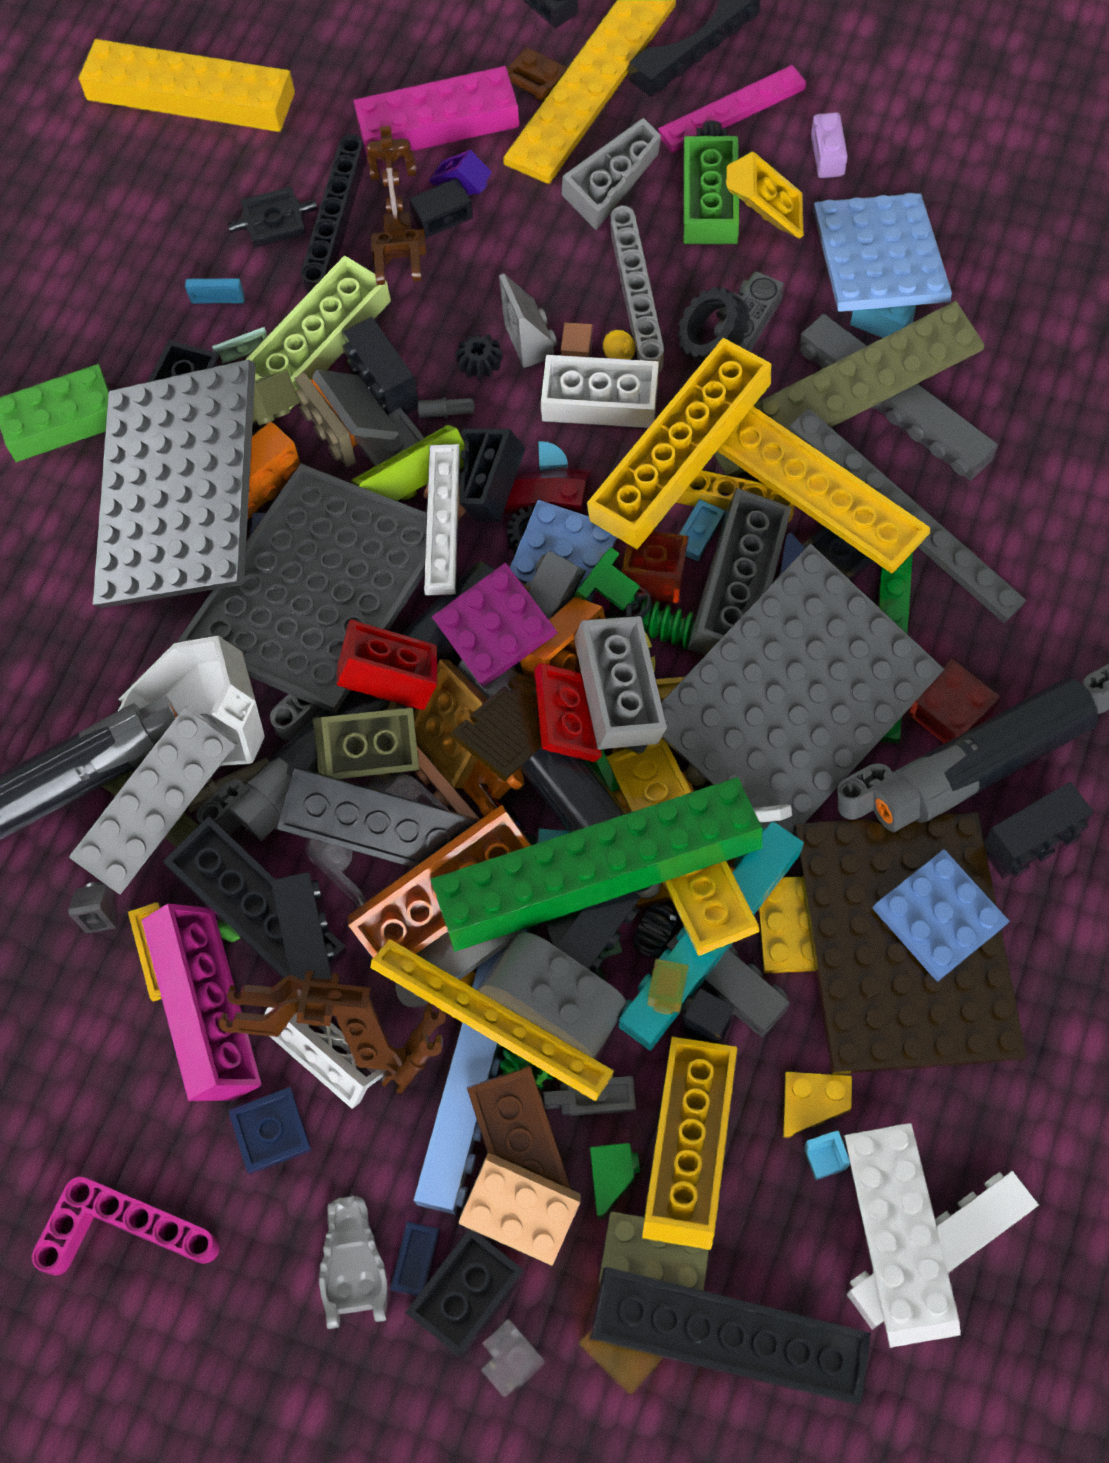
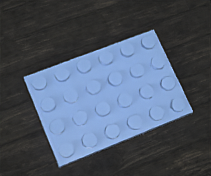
M921 193L814 202V216L838 311L951 302V288Z

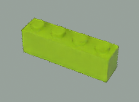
M447 425L351 481L354 485L392 500H407L417 494V489L429 484L430 445L459 444L460 470L464 467L461 451L464 450L465 444L458 429Z

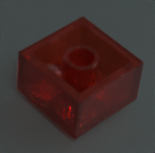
M652 531L638 550L627 544L621 572L640 587L645 588L649 592L651 599L679 603L687 560L689 536Z
M953 659L943 668L944 671L913 703L908 712V715L944 744L983 723L994 712L1000 698L998 694Z

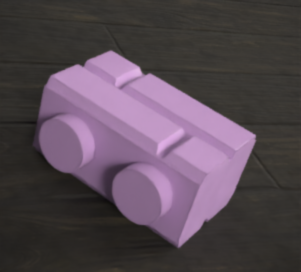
M816 114L813 116L811 138L818 177L827 178L845 175L847 151L840 114Z

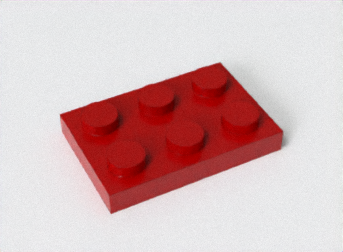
M540 663L534 671L542 750L596 762L602 757L601 749H597L582 674Z

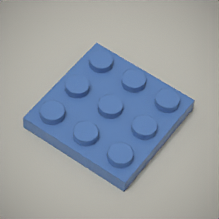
M537 500L510 569L518 580L526 585L528 581H532L537 572L536 564L542 555H546L549 550L586 570L576 589L577 591L609 547L614 548L617 537L590 522L589 516ZM595 589L591 592L586 601L592 603L594 596L596 594Z
M945 849L873 906V910L937 982L1010 922Z

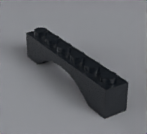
M720 0L709 22L698 32L673 44L647 48L629 62V81L649 97H652L658 91L664 90L676 77L682 76L694 63L700 62L712 49L718 48L730 35L737 33L748 21L755 19L760 12V0Z

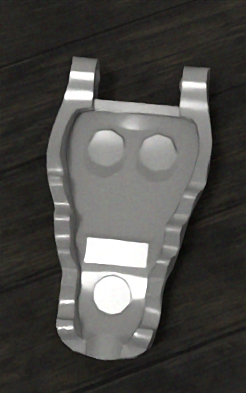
M356 1196L338 1198L328 1204L329 1232L326 1234L324 1259L320 1265L319 1275L320 1292L326 1312L327 1328H339V1314L372 1309L374 1310L375 1322L386 1321L388 1296L386 1270L369 1226L366 1203L362 1198Z

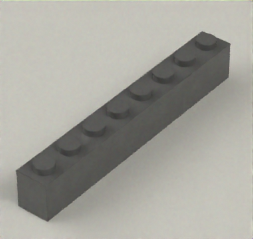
M823 313L801 334L799 350L805 358L813 360L824 369L867 346ZM918 384L871 407L880 411L890 423L898 425L908 433L911 439L923 444L936 458L944 460L952 466L957 474L965 476L970 481L994 458L998 446L997 443Z

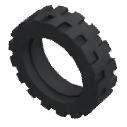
M712 287L710 291H702L700 293L701 296L698 298L694 297L689 308H685L683 319L679 321L680 331L677 332V336L681 340L679 345L686 354L700 363H703L722 338L741 346L744 341V333L748 332L749 326L747 321H750V315L746 312L748 310L747 305L742 302L741 298L723 287L721 289ZM726 307L727 321L723 330L713 341L701 345L700 331L703 323L714 311Z

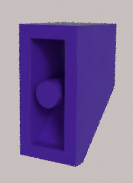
M470 149L441 161L429 181L433 185L440 186L442 183L458 178L468 196L474 193L478 195L487 187L488 183L486 181L492 172Z

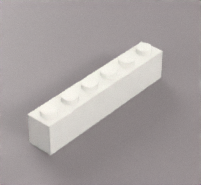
M1013 1171L1005 1177L1000 1172L984 1183L987 1188L985 1192L977 1196L973 1191L957 1203L961 1209L950 1216L946 1211L935 1219L948 1273L1039 1206ZM864 1271L850 1282L853 1289L847 1293V1296L870 1328L874 1329L884 1321L875 1275L873 1273L870 1276L867 1271Z

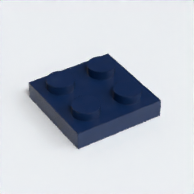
M291 1087L228 1110L244 1164L249 1174L312 1151Z

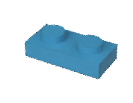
M699 499L674 541L673 550L699 562L723 521L725 510Z

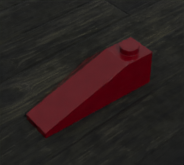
M557 468L516 475L503 513L519 515L518 510L523 508L525 512H528V506H533L534 510L537 500H541L584 515L591 471Z

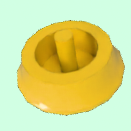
M614 330L605 336L603 351L608 359L631 360L635 353V343L627 332Z

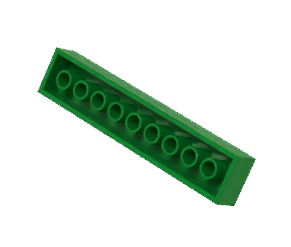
M736 777L432 878L431 882L454 952L762 849V826L739 778Z

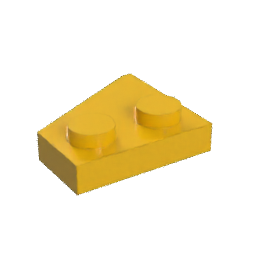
M786 1072L783 1137L789 1138L804 1129L815 1127L830 1118L850 1112L852 1076Z

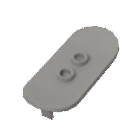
M524 929L454 952L448 932H446L416 955L460 980L500 950L507 947L512 938ZM396 983L397 996L403 1005L417 1008L429 1003Z

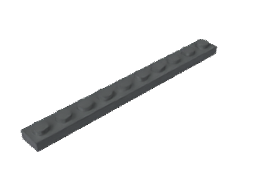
M809 408L789 425L788 430L929 526L931 528L930 534L918 548L1004 624L1027 601Z

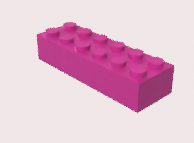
M506 66L353 100L366 155H368L366 149L368 143L381 141L380 127L391 126L393 139H407L413 151L519 127L518 105Z
M177 904L164 905L144 918L142 924L188 1101L237 1100L262 1086L248 1034L226 1033L219 1027L222 1013H226L228 1019L233 1021L235 1014L242 1011L240 1005H234L227 999L229 986L234 985L215 914L205 907Z

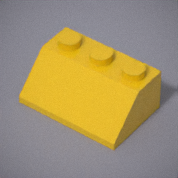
M753 151L727 165L726 185L731 193L738 196L748 207L753 208L764 220L769 221L776 228L794 237H803L802 192Z

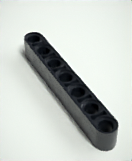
M354 134L344 136L338 144L301 269V277L306 294L322 280L338 261L366 163L362 140Z

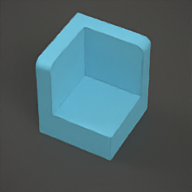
M838 1130L808 1140L805 1143L803 1149L815 1180L847 1170L850 1160Z

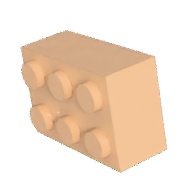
M488 1152L461 1213L459 1224L553 1266L580 1204V1193Z

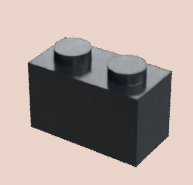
M458 178L409 198L412 217L419 229H424L425 239L473 218L471 200Z

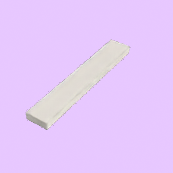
M459 444L430 445L425 595L456 594Z

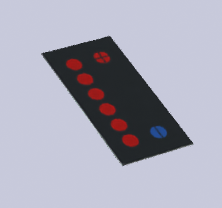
M479 783L494 806L498 808L500 805H503L520 830L527 831L503 796L499 800L494 798L488 785Z

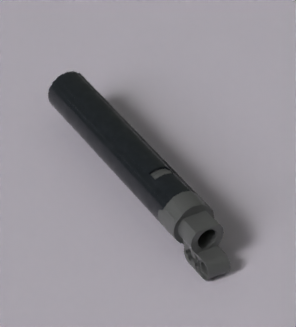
M476 562L456 581V594L442 595L401 635L437 645V665L440 659L450 660L454 663L460 656L432 616L496 569L487 563ZM351 690L336 714L322 709L314 718L405 709L408 707L400 703L379 699L369 694ZM313 719L280 749L247 784L244 785L240 780H230L219 788L198 809L196 815L199 823L201 824L209 816L229 836L242 825L253 837L262 841L278 824L294 767L319 773Z

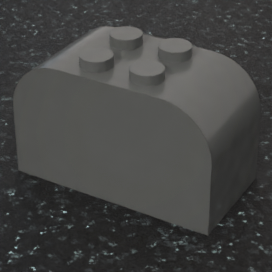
M519 932L512 938L477 988V991L593 1059L596 1058L627 1004L625 998L609 983L550 942L528 932Z

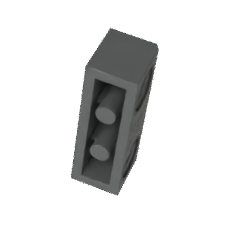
M754 272L750 280L745 279L741 284L739 295L734 293L747 305L748 310L746 312L750 315V321H747L749 326L748 332L744 333V341L740 346L743 349L751 352L782 301L783 282L759 272ZM726 307L720 308L716 312V316L721 319L714 330L716 338L723 330L727 321Z

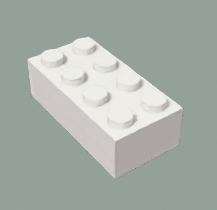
M546 355L541 395L542 421L649 428L655 421L659 361Z

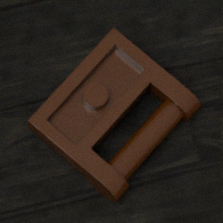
M528 47L523 49L509 67L506 66L510 82L532 93L541 102L545 101L568 69L564 65Z

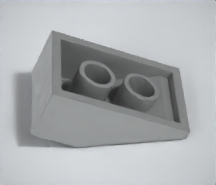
M499 275L504 325L523 368L546 361V355H554V346L557 345L553 330H548L546 327L547 318L542 308L538 309L534 299L507 275Z

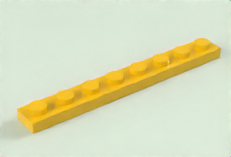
M391 939L387 941L372 959L370 968L594 1101L598 1099L613 1075L614 1071Z

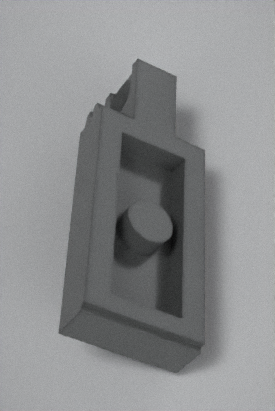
M633 1076L611 1077L596 1101L565 1083L560 1084V1091L544 1092L545 1109L561 1108L562 1115L570 1114V1116L636 1111Z

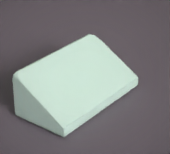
M262 327L212 346L213 352L220 354L223 364L251 354L267 338L265 328Z

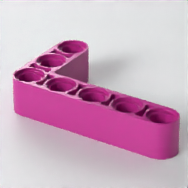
M77 1177L66 1185L34 1248L32 1262L37 1269L49 1275L57 1276L66 1272L94 1217L198 1263L205 1264L213 1261L219 1253L220 1245L214 1235L201 1227L90 1179ZM89 1187L90 1193L88 1198L78 1203L77 1196L79 1191ZM117 1199L119 1201L118 1210L113 1215L108 1216L106 1213L107 1205ZM147 1212L149 1216L147 1224L142 1228H137L135 1224L136 1218L141 1213ZM73 1218V1229L69 1233L63 1234V1223ZM172 1225H177L178 1235L172 1241H166V1230ZM201 1238H207L209 1244L206 1251L202 1254H196L194 1250L196 1242ZM57 1250V1261L52 1266H47V1255L51 1251Z

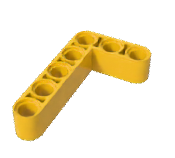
M703 470L700 471L675 502L695 507L699 499L726 512V508L736 488L792 507L788 522L791 521L796 507L763 483ZM693 487H700V488H702V489H700V490H695V489H692V488H693ZM721 493H728L730 495L723 496Z

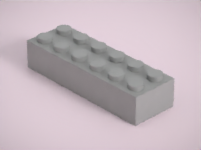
M185 706L69 858L115 892L121 894L236 746L237 742L192 708Z

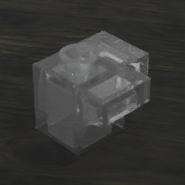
M509 1319L483 1343L494 1358L481 1370L505 1398L516 1388L521 1387L545 1364L542 1357Z

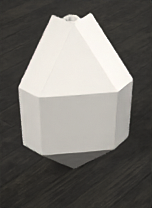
M219 636L174 643L118 699L122 702L119 710L133 703L141 709L167 696L178 715L185 706H189L198 714L212 716L217 728L237 742L220 766L253 763L265 737L243 653Z

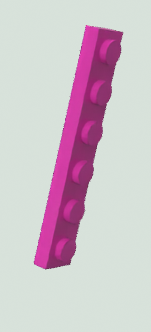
M791 65L660 127L658 133L661 135V140L670 152L673 153L684 148V136H696V129H702V125L705 122L717 121L721 123L722 129L805 90L806 81L795 67Z

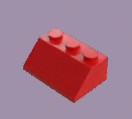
M350 619L337 664L336 685L348 690L369 694L379 699L400 703L407 707L425 710L438 684L437 645Z

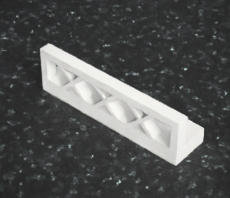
M267 1007L265 1014H268L274 1008ZM295 1013L278 1037H270L353 1109L361 1102L367 1088L381 1079L386 1070L367 1068L371 1074L365 1077L356 1069V1062L345 1037L332 1023L330 1026L318 1025L324 1034L315 1033L309 1028L310 1024L296 1023L297 1013ZM332 1045L341 1046L347 1051V1054L338 1053L332 1048Z

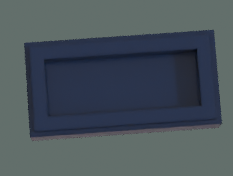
M407 1221L390 1287L391 1291L412 1296H418L429 1280L440 1229Z

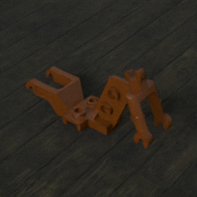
M391 126L380 127L381 141H373L366 146L371 180H380L378 158L386 163L387 169L382 170L384 187H389L390 197H386L387 213L390 215H383L384 232L371 234L372 258L375 260L376 284L386 285L385 267H387L392 258L408 257L411 260L413 282L422 281L421 255H426L424 229H411L410 213H400L403 212L402 196H397L396 186H400L398 169H393L394 162L400 156H404L408 177L417 176L416 160L410 142L407 139H393Z
M306 970L304 980L288 975L273 987L243 985L241 993H237L235 986L230 985L227 993V999L230 1003L234 1005L271 1007L274 1009L265 1015L237 1012L233 1021L228 1019L226 1013H222L219 1021L220 1029L226 1033L278 1037L296 1012V1023L313 1026H330L332 1016H337L338 1024L357 1067L386 1070L383 1074L382 1086L386 1087L390 1080H395L397 1084L396 1092L402 1093L417 1073L425 1068L429 1057L436 1056L442 1051V1036L436 1035L434 1042H429V1037L437 1026L445 1022L446 1012L438 1009V1012H433L432 1005L430 1003L426 1004L422 1021L416 1028H413L410 1033L411 1036L404 1046L396 1049L389 1044L370 1000V987L339 984V974L333 973L332 979L314 978L313 971Z

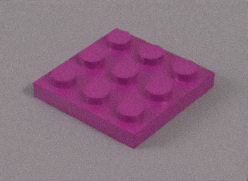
M506 562L432 616L483 688L558 634Z

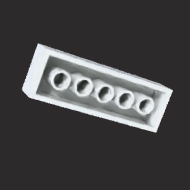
M908 1123L844 1135L890 1347L961 1335L958 1313L912 1124Z

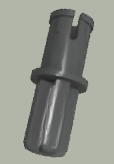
M443 396V399L418 400L419 418L444 417L448 419V415L474 413V401L471 398L447 400L446 396Z

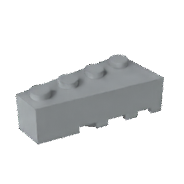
M642 118L563 175L561 194L597 230L656 158L659 152L661 135Z

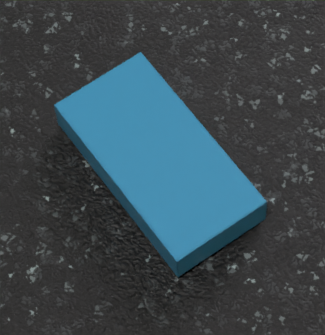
M186 279L185 288L191 303H244L245 293L240 279Z

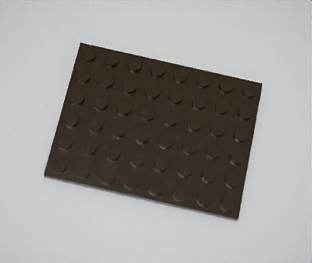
M978 812L938 815L924 823L914 821L896 832H891L885 828L879 819L795 824L793 828L794 836L804 842L798 862L832 1075L1024 1060L1027 1056L1002 930L937 982L873 910V906L944 849L997 907L986 849L983 845L984 839Z

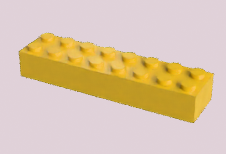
M95 39L79 76V81L87 100L280 132L295 94L290 70Z
M722 338L587 502L590 522L638 550L770 386L771 363Z

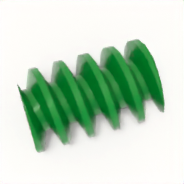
M647 597L643 600L638 613L646 607ZM656 601L649 613L642 618L645 633L649 630V637L655 639L660 633V639L664 643L671 637L673 646H678L683 640V648L688 650L695 624L693 612H689L686 618H682L681 608L672 615L671 605L668 604L663 611H660V602Z

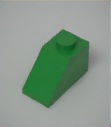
M630 1143L590 1147L598 1220H605L634 1183V1173L640 1172L638 1152L631 1153Z

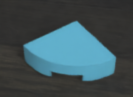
M538 441L540 471L568 468L567 458L559 447L549 442Z

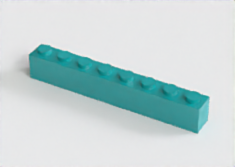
M774 821L766 829L762 827V849L737 857L733 864V867L736 869L732 873L753 915H755L800 856L804 845L803 841ZM683 927L676 938L679 941L672 951L667 949L661 955L657 962V965L660 967L653 976L647 974L637 988L640 993L634 1001L630 999L626 1001L627 1004L619 1019V1028L651 1051L682 1011L688 997L694 995L733 943L698 956L685 927Z

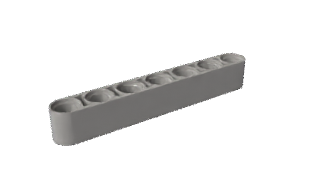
M618 206L611 212V237L632 337L635 343L637 360L659 361L658 373H660L663 369L664 347L635 213L628 206Z

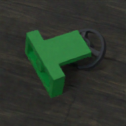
M609 547L570 600L574 597L586 600L595 589L610 601V609L615 618H625L615 612V605L622 611L625 610L627 617L641 616V618H644L652 606L650 594L645 588L640 587L612 565L619 556V553L612 547ZM647 597L646 607L637 615L632 616V612L640 604L639 601Z

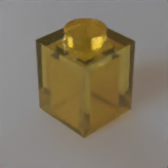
M656 959L648 995V1006L653 1007L654 1011L661 1014H673V1011L681 1012L689 965Z

